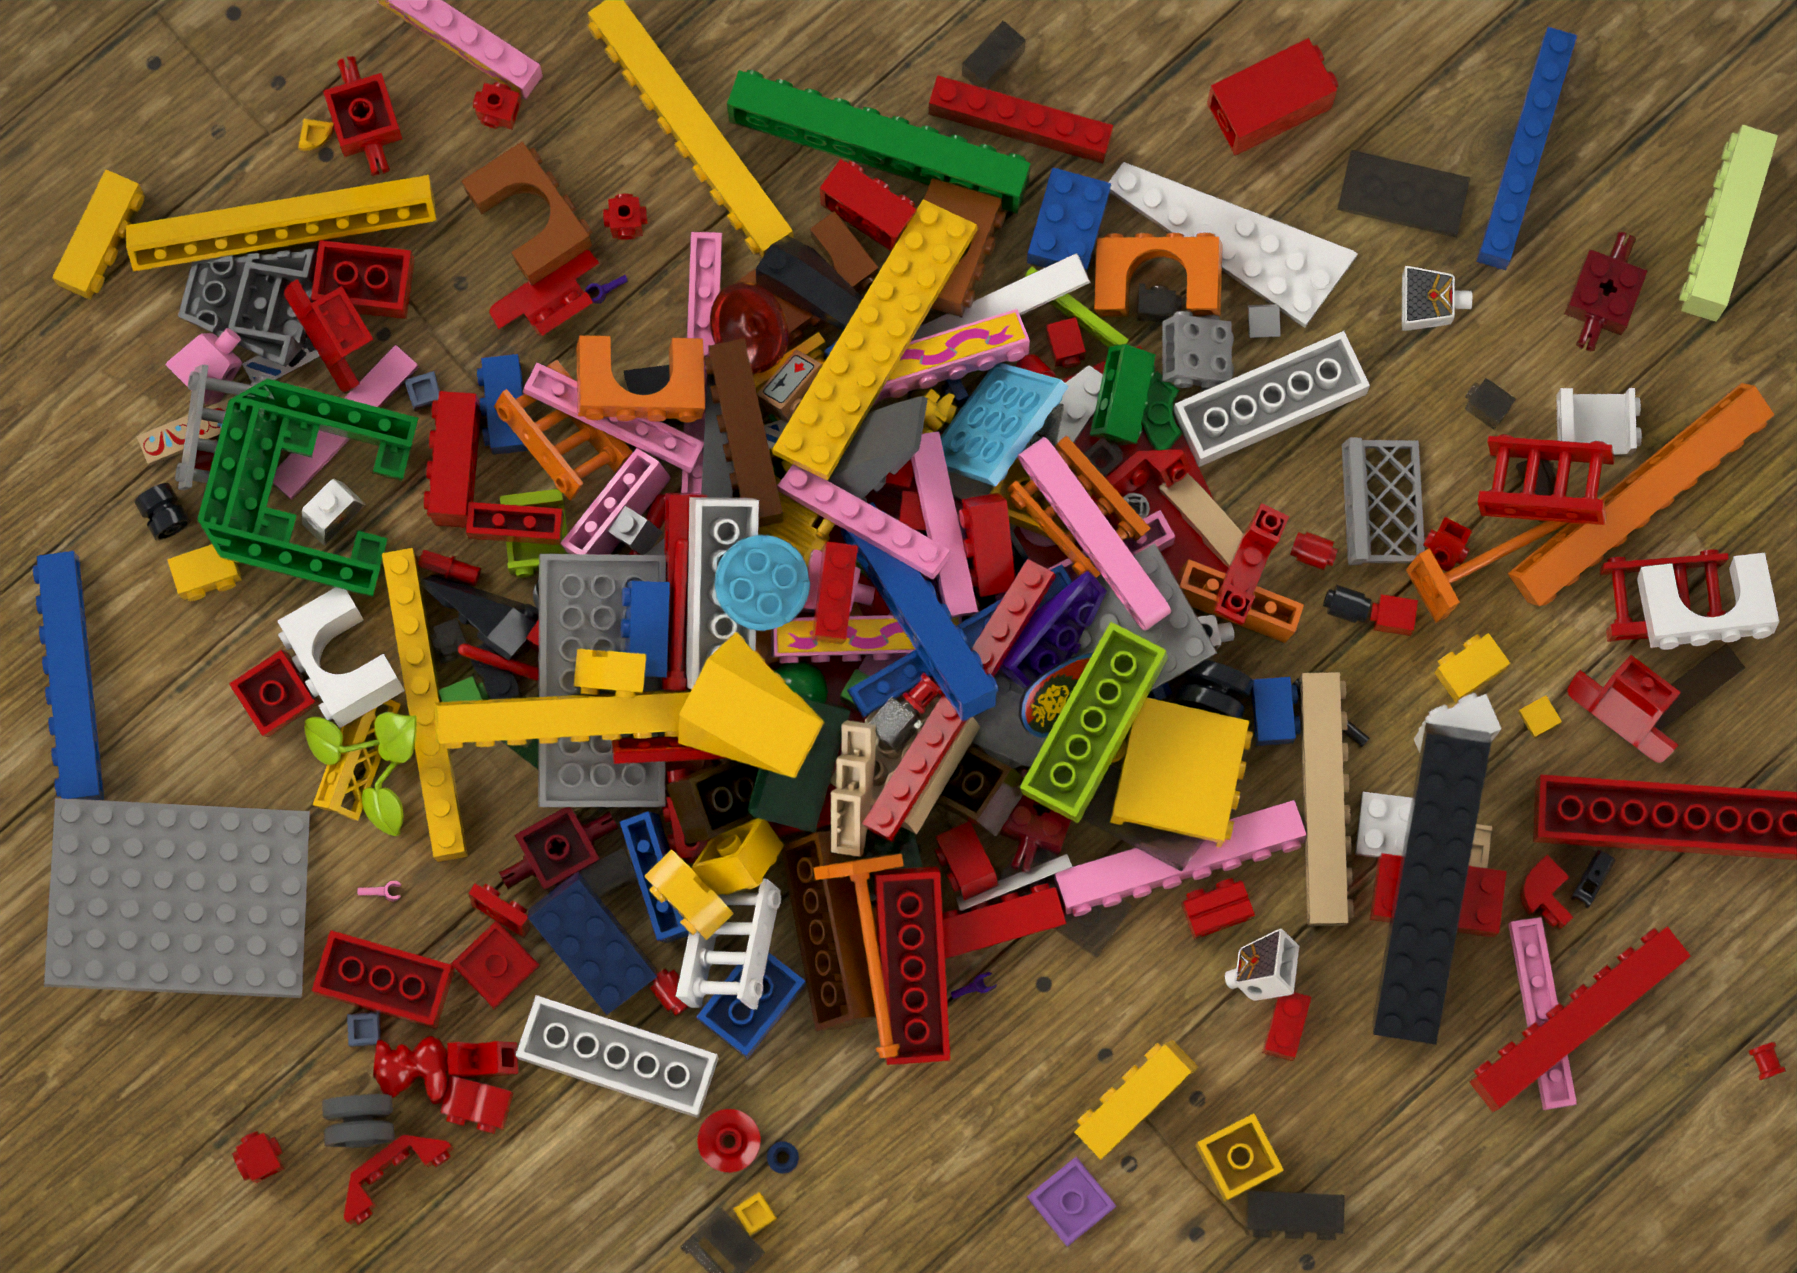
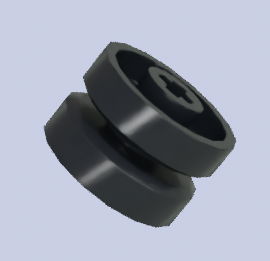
M1205 660L1184 672L1185 677L1191 683L1180 685L1175 698V702L1178 705L1234 718H1242L1245 707L1238 699H1245L1250 696L1254 684L1252 678L1234 668L1210 660Z

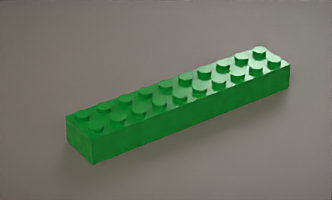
M738 70L727 101L728 117L731 123L928 186L933 178L1002 199V209L1016 214L1019 212L1029 182L1031 163L1026 162V158L1021 155L1010 153L1007 156L998 153L997 149L990 145L980 144L976 146L968 143L967 139L958 135L948 137L938 134L939 131L930 126L922 125L919 128L910 125V122L902 117L893 116L891 119L880 115L881 113L878 110L870 107H863V109L853 107L849 101L842 98L831 100L822 97V94L814 89L806 88L803 91L794 88L793 84L782 79H776V81L765 79L763 74L754 70H747V72Z

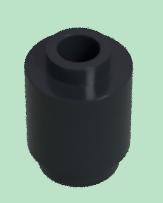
M1336 585L1334 590L1328 589L1323 602V606L1327 607L1328 615L1353 623L1357 621L1364 623L1371 605V599L1366 598L1364 593L1340 585Z

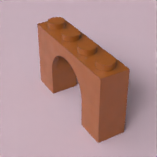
M521 141L461 182L466 194L481 215L510 196L520 193L537 195L550 206V218L543 231L511 252L516 265L532 286L592 247L590 235L593 232L584 218L580 220L576 218L573 213L576 208L566 194L564 196L559 194L556 189L559 187V184L550 171L545 173L539 165L542 163V160L533 147L528 150L523 141Z
M932 178L924 200L977 224V232L971 240L968 252L958 262L931 307L938 311L962 317L966 307L971 308L975 298L974 285L976 281L981 282L986 267V264H983L986 254L991 255L996 242V238L993 236L996 228H1002L1006 212L1002 211L1001 198Z
M834 211L810 228V236L830 261L832 267L856 292L860 289L866 291L879 273V267ZM756 268L736 282L739 294L780 347L787 343L789 345L796 343L803 337L804 330L811 325L817 327L824 322V320L758 287L756 284Z

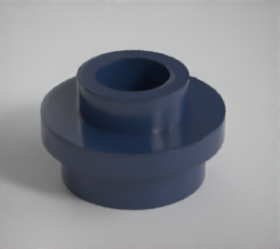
M788 1142L775 1143L770 1147L767 1154V1162L770 1168L780 1174L793 1171L799 1161L797 1149ZM781 1152H786L789 1155V1160L785 1164L777 1161V1155Z

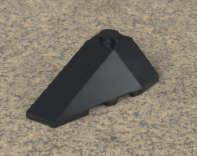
M786 236L773 243L756 267V284L758 287L843 331L863 299L815 249L790 236Z
M434 574L423 578L419 583L443 606L450 609L455 608L459 611L457 619L464 625L470 624L479 630L477 637L508 661L530 650L531 646L526 637L539 620V609L459 582L447 580Z

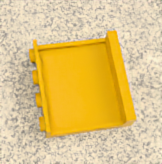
M1146 698L1129 730L1110 823L1122 825L1124 821L1214 841L1217 842L1216 847L1221 848L1225 839L1230 840L1233 831L1234 821H1229L1231 809L1236 810L1239 802L1240 791H1236L1235 788L1237 779L1243 780L1246 761H1241L1243 749L1249 750L1253 732L1247 731L1249 721Z

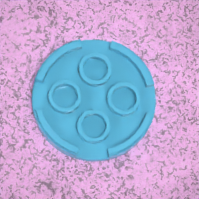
M754 535L736 542L722 556L715 573V592L721 608L734 622L752 630H770L789 623L801 612L809 595V574L802 555L790 543L774 536Z

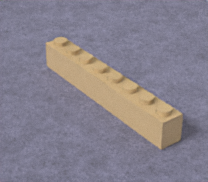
M1340 672L1302 673L1300 676L1304 829L1307 834L1305 839L1308 926H1345L1348 924V918H1353V899H1347V886H1352V868H1346V855H1351V837L1345 836V824H1350V806L1344 805V793H1349V774H1343V761H1348V743H1342V730H1347V713L1341 712V699H1346V682L1340 681Z

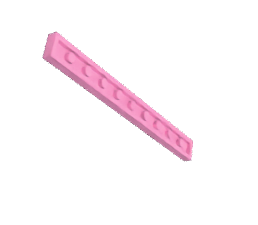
M691 232L687 338H703L704 357L709 356L708 346L718 344L722 233ZM705 362V410L702 419H697L694 422H684V433L704 442L707 391ZM704 447L691 473L682 469L681 493H701Z

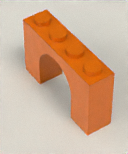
M1203 232L1198 233L1196 237H1184V234L1168 233L1166 237H1154L1153 234L1139 233L1135 237H1123L1121 234L1111 233L1106 234L1105 238H1097L1094 310L1098 317H1129L1130 282L1134 272L1144 262L1160 257L1173 259L1185 268L1187 272L1186 309L1188 312H1192L1193 316H1221L1223 245L1220 237H1215L1213 233Z
M579 335L576 347L578 417H585L588 420L616 417L620 421L648 418L649 421L653 422L664 421L666 418L679 419L681 422H694L697 419H702L705 410L703 338H672L669 347L670 379L668 384L654 394L637 395L623 389L612 374L610 336Z

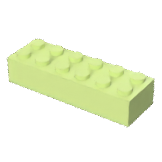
M1742 125L1738 133H1732L1729 142H1726L1721 159L1726 161H1723L1721 169L1717 171L1713 187L1717 189H1715L1712 198L1709 199L1704 214L1709 216V218L1707 217L1704 226H1701L1696 243L1701 246L1697 247L1695 254L1691 257L1688 272L1692 274L1689 275L1687 282H1684L1679 300L1684 301L1681 311L1717 322L1727 307L1778 135Z

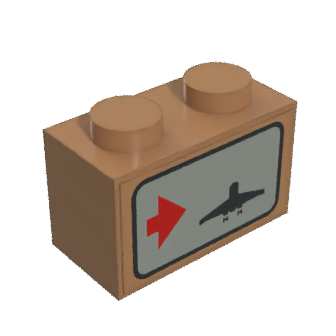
M796 349L757 393L758 398L769 413L788 423L820 371L822 364Z

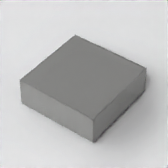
M1279 304L1248 306L1249 338L1280 336Z

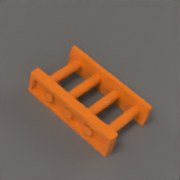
M558 360L548 364V368L573 379ZM506 389L502 391L494 405L500 419L509 425L553 479L557 489L564 493L570 501L576 497L584 484L581 480L582 478L605 464L609 465L617 473L633 453L623 440L558 409L534 422L525 412L524 408L536 402L537 399L527 394H523L515 399ZM567 417L570 418L580 431L553 446L542 432ZM585 441L590 442L599 454L572 469L562 455Z
M1067 435L1054 446L1070 470L1077 476L1076 478L1086 492L1091 491L1098 499L1096 504L1102 514L1108 516L1111 514L1119 524L1117 525L1116 533L1122 541L1126 538H1133L1135 541H1138L1151 529ZM1031 479L1024 487L1017 480L1014 481L1007 489L1010 493V501L1018 509L1022 510L1024 508L1074 564L1072 568L1078 576L1088 571L1097 578L1101 573L1095 568L1089 557H1085L1074 545L1076 539L1071 532L1068 531L1065 534L1053 521L1057 513L1050 505L1043 510L1031 497L1039 490Z

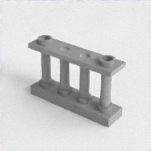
M202 364L195 367L194 371H191L188 389L192 390L183 457L182 463H178L175 473V480L179 482L178 490L192 488L193 481L203 483L208 481L210 471L194 468L197 450L215 453L218 441L199 438L201 420L223 423L226 411L203 407L205 389L239 395L267 378L274 380L275 377L262 375L255 378L251 384H244L207 377L208 365Z

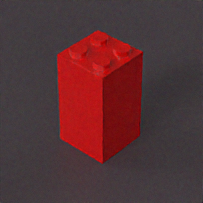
M1309 38L1210 86L1207 105L1235 156L1332 109L1337 93L1336 88L1339 85L1333 72H1327L1322 63L1324 56L1319 46H1313Z

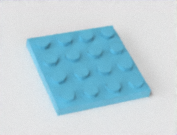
M1004 363L996 364L988 371L940 437L947 470L997 486L1007 476L1008 469L1016 460L1018 454L1026 449V445L1033 435L1043 427L1046 417L1061 402L1063 394L1069 387L1058 378Z

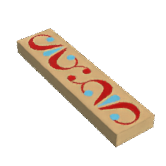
M233 397L206 408L226 411L228 401ZM188 415L136 436L149 466L183 453ZM201 420L199 438L208 440L219 438L223 423Z

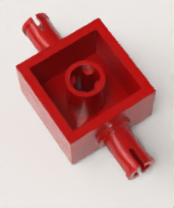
M348 56L347 60L350 69H347L344 58L337 61L344 84L323 90L344 157L365 152L371 175L379 176L380 172L377 163L380 164L383 174L390 171L382 146L403 140L382 73L361 79L356 57ZM366 112V117L360 118V113Z

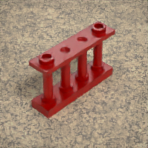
M1506 434L1488 436L1487 442L1490 455L1497 456L1492 489L1489 491H1479L1477 502L1481 516L1605 525L1604 500L1598 499L1597 495L1602 464L1614 465L1615 458L1611 444L1601 441L1583 443L1514 438ZM1509 457L1528 459L1523 491L1520 493L1504 492ZM1540 459L1559 461L1554 494L1550 496L1535 494ZM1571 462L1590 463L1585 496L1582 498L1566 496Z
M1717 549L1701 551L1700 555L1633 561H1626V557L1607 559V563H1603L1599 571L1600 575L1612 574L1617 617L1614 620V624H1610L1606 629L1607 642L1649 639L1646 622H1633V618H1629L1624 573L1640 572L1641 567L1672 564L1679 597L1690 611L1686 568L1705 567L1710 612H1707V616L1703 617H1718L1726 614V611L1722 610L1717 566H1723L1729 559L1728 553L1719 554Z

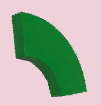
M1158 371L1154 373L1150 380L1148 389L1149 400L1143 412L1142 426L1147 440L1154 450H1169L1183 434L1176 425L1172 412L1174 401L1180 390L1171 382L1163 381V375Z

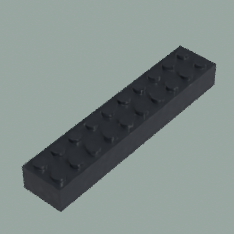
M1425 722L1372 1020L1373 1035L1437 1044L1490 753L1491 739L1489 732Z

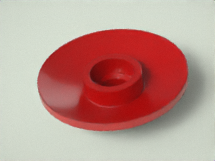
M722 1109L712 1113L702 1123L697 1136L698 1150L705 1163L711 1168L725 1173L738 1172L748 1167L757 1157L761 1145L760 1132L754 1120L746 1113L736 1109ZM733 1136L736 1140L735 1145L730 1148L724 1146L723 1140L725 1137Z

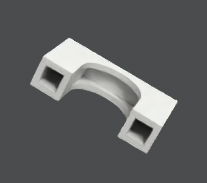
M1765 553L1733 557L1729 570L1736 605L1730 612L1718 617L1697 615L1682 603L1678 594L1672 564L1641 567L1637 582L1650 647H1660L1663 650L1676 648L1680 644L1691 643L1693 646H1701L1714 640L1734 642L1741 637L1748 636L1761 639L1775 633L1779 617Z
M335 587L278 620L283 630L278 635L287 650L294 649L296 655L292 657V660L300 674L305 671L307 672L310 679L306 680L305 683L313 697L315 698L320 695L323 703L318 706L326 720L334 719L340 729L405 690L384 654L346 674H331L321 669L320 659L325 646L334 637L364 620L347 590Z

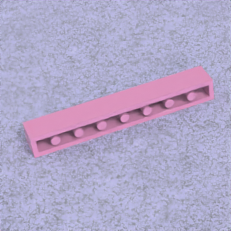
M1295 800L1230 819L1229 821H1234L1230 840L1225 839L1221 848L1216 847L1217 842L1180 834L1055 873L1054 882L1065 915L1073 913L1074 916H1081L1091 912V907L1101 904L1104 907H1111L1122 902L1121 898L1133 895L1134 898L1144 897L1152 893L1151 889L1163 886L1164 889H1170L1180 885L1183 879L1193 877L1194 880L1203 879L1210 876L1213 870L1223 867L1224 871H1229L1240 867L1242 861L1252 858L1254 862L1262 861L1271 857V853L1283 849L1284 853L1295 851L1301 848V843L1305 842L1307 835Z

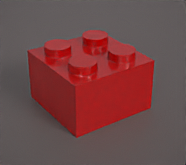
M282 649L229 683L260 734L264 737H270L320 704L317 696L313 697L305 683L306 679L300 674L288 651Z

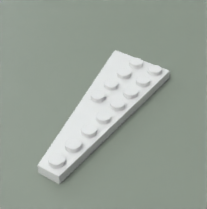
M1125 162L1122 163L1108 182L1112 183L1110 193L1168 233L1184 234V237H1196L1198 233L1207 232L1215 234V237H1220L1223 245L1222 271L1268 303L1279 304L1281 312L1304 328L1358 255L1353 250Z

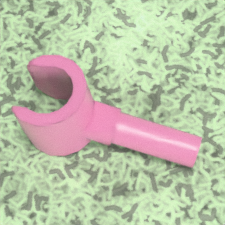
M390 881L385 887L358 888L357 893L358 895L385 896L387 900L393 902L400 899L401 896H391L388 893V888L391 886L400 887L401 883Z

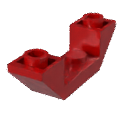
M1181 449L1137 451L1107 476L1106 480L1124 497L1132 493L1136 488L1144 485L1152 475L1169 489L1173 484L1181 481L1191 470V467ZM1092 494L1091 499L1096 504L1098 499ZM1105 514V518L1116 531L1119 523L1111 514L1109 516Z
M1263 503L1259 505L1239 542L1217 593L1215 613L1240 625L1244 624L1255 598L1253 596L1254 590L1269 555L1278 544L1290 516Z
M401 1135L351 1172L343 1216L344 1220L350 1225L354 1222L360 1225L373 1215L371 1210L376 1207V1204L362 1185L367 1182L370 1186L385 1175L382 1170L393 1163L394 1166H397L410 1157L409 1150L413 1148L428 1168L431 1165L437 1168L451 1158L449 1152L454 1149L453 1146L444 1140Z

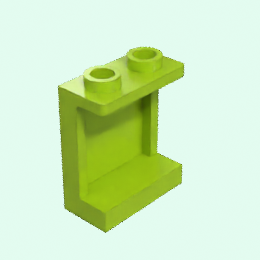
M558 489L500 496V504L562 509L564 513L562 540L568 534L564 495ZM506 541L508 570L510 575L516 574L517 578L534 576V572L539 571V554H568L562 545Z

